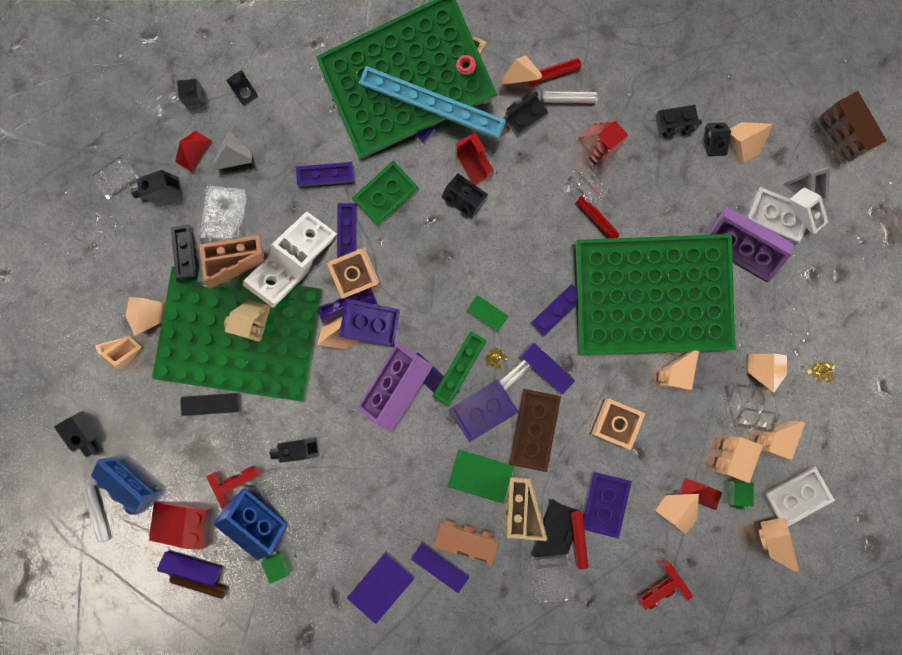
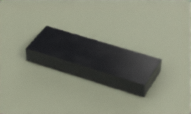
M191 226L171 227L176 281L196 279Z
M239 393L180 397L181 416L240 412Z

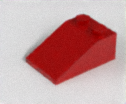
M154 501L148 541L194 550L206 548L212 508Z

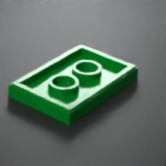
M393 160L356 193L352 200L378 227L410 198L419 187Z
M458 449L447 487L503 504L514 466Z

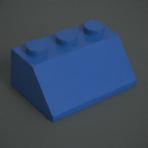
M114 457L99 459L96 462L91 477L95 480V485L101 489L104 488L113 501H118L122 504V508L126 513L130 515L141 513L155 497L146 486Z
M243 488L222 509L213 525L253 558L259 560L271 554L287 523Z

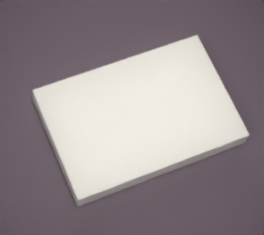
M762 187L758 189L747 217L784 239L799 244L806 226L793 212L790 199Z
M816 466L806 469L763 493L776 518H784L787 527L835 501Z

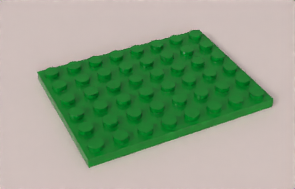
M432 0L316 56L359 159L446 120L443 117L359 85L366 66L471 107L498 96L456 0ZM463 55L473 57L476 63L475 70L469 75L461 74L456 67L457 60ZM464 63L463 68H468L470 64Z
M732 234L576 240L580 355L736 350Z
M172 266L152 379L304 402L319 316L318 309L321 304L323 289L296 285L274 308L270 307L261 342H256L226 333V328H224L225 318L230 315L231 311L246 301L252 300L267 304L243 286V281L247 277L235 276L208 289L204 282L203 271L196 270V279L177 282L175 268ZM266 280V283H267L268 285H275V284H276L274 281H267V280Z

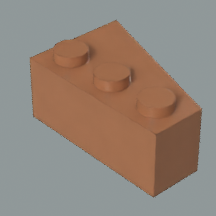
M259 235L200 245L203 277L208 289L265 262L263 246Z
M445 520V523L440 522L434 547L456 555L469 557L468 559L474 561L475 559L485 561L486 565L492 567L498 546L497 538L493 537V533L483 531L482 533L475 532V528L467 525L461 528L456 526V522Z

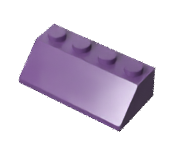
M729 206L725 207L708 234H732L733 262L768 282L792 255L793 243Z
M396 343L357 408L377 426L393 432L433 365L403 345Z

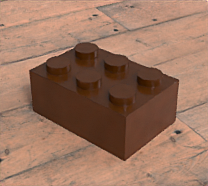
M859 91L839 100L823 113L826 123L832 128L835 139L840 142L844 155L850 161L861 157L887 141Z

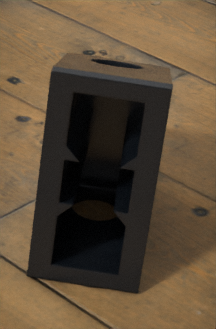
M164 170L137 178V187L131 188L132 196L135 199L144 198L149 201H159L182 195L179 177Z
M83 411L53 426L70 451L74 452L80 449L85 458L96 452L90 443L96 439V435Z
M317 437L277 443L276 448H270V458L272 460L279 459L280 463L319 457Z

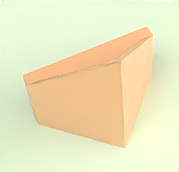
M525 55L515 59L500 82L501 85L538 80L542 78V74Z
M741 122L730 128V143L743 164L761 154L773 124Z
M129 297L126 318L134 336L162 323L164 302Z
M342 316L322 324L317 345L348 350L358 341L339 337Z
M129 335L122 339L95 345L99 356L114 369L124 370L142 349V346Z
M748 354L747 373L774 393L787 375V356L780 354Z
M699 494L665 495L654 511L686 535L698 520Z

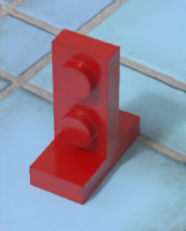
M250 466L241 471V476L235 478L233 475L225 479V484H223L218 472H213L206 476L221 509L231 501L228 494L229 491L262 474L259 467L253 469Z
M667 560L660 565L669 578L638 599L645 610L655 608L659 604L658 601L664 597L669 598L675 593V589L687 601L694 597L673 565Z

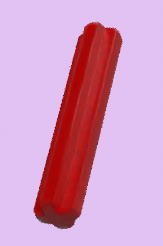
M579 58L541 69L539 71L542 74V78L529 81V83L534 84L578 70L582 66Z
M585 195L577 199L576 203L609 239L620 236V233Z
M575 511L571 513L576 562L577 568L584 570L589 567L583 513Z

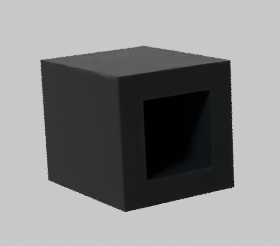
M197 79L177 80L179 100L185 106L204 104L202 86Z

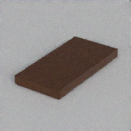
M523 389L509 465L547 472L561 396Z

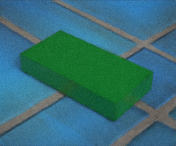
M478 295L467 309V312L497 332L509 317Z

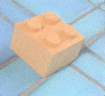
M365 247L327 262L342 299L379 283Z
M609 398L605 399L591 435L631 450L645 413Z
M729 436L723 442V453L717 459L716 472L738 481L750 483L763 445L742 437Z

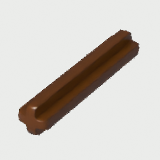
M171 575L169 578L171 584L221 599L225 597L227 592L226 587L216 584L214 588Z

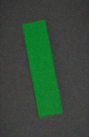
M472 331L469 332L432 398L448 407L450 406L487 340Z

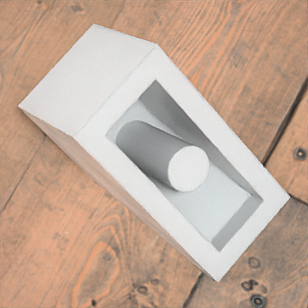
M803 188L790 199L793 212L812 234L818 232L828 223L820 195Z

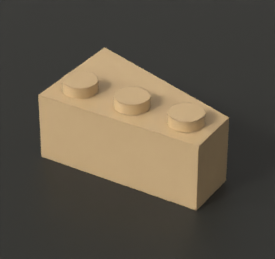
M252 300L246 301L231 311L230 315L225 318V332L261 342L271 306Z
M510 477L507 538L547 541V534L531 478Z

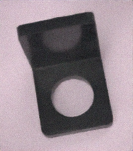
M242 70L226 79L242 105L258 97V94ZM244 88H248L251 91L250 96L247 98H243L240 95L241 90Z
M724 122L707 123V128L711 132L709 155H727L731 130Z

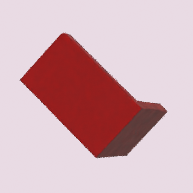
M476 132L455 144V155L474 185L494 174V169L485 156V148Z

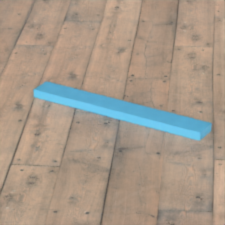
M368 66L365 67L359 81V85L496 139H499L506 123L505 119Z

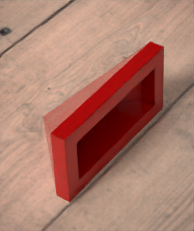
M194 131L180 141L175 162L192 172L212 141L199 132Z
M685 478L679 495L699 494L698 504L717 510L723 492Z

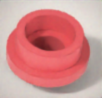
M463 55L457 60L456 67L461 74L469 75L475 70L476 63L473 57ZM464 63H469V67L463 68Z

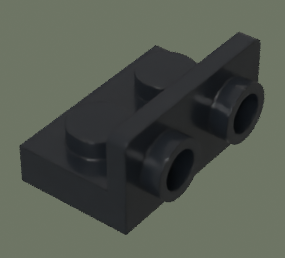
M537 91L533 94H526L517 105L514 103L506 109L505 119L517 135H520L549 113L539 100Z
M696 105L659 110L657 112L661 134L667 133L668 136L685 130L686 133L694 132L702 124V120H698Z
M457 173L446 186L442 198L460 210L464 215L472 218L489 194Z

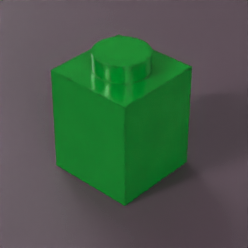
M729 481V504L735 506V509L747 510V506H754V482Z
M273 551L261 562L269 584L291 574L283 552L276 553V551Z

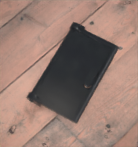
M550 499V505L543 522L547 541L537 540L531 555L565 565L574 538L571 513L579 510Z

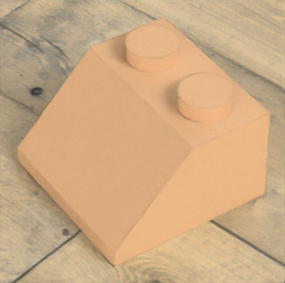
M699 351L684 353L663 367V371L660 370L658 376L660 387L680 391L692 390Z
M787 421L764 431L757 440L758 444L763 445L761 452L779 459L792 460L805 423L801 421Z
M779 518L760 522L762 529L758 531L763 550H768L770 558L794 572L799 571L791 535L785 519Z

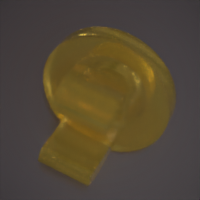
M495 348L487 354V364L502 369L503 367L499 365V360L501 358L507 360L508 357L502 354L499 348Z
M824 361L817 364L814 371L820 375L822 380L826 379L827 382L835 379L832 372L835 369L833 363Z

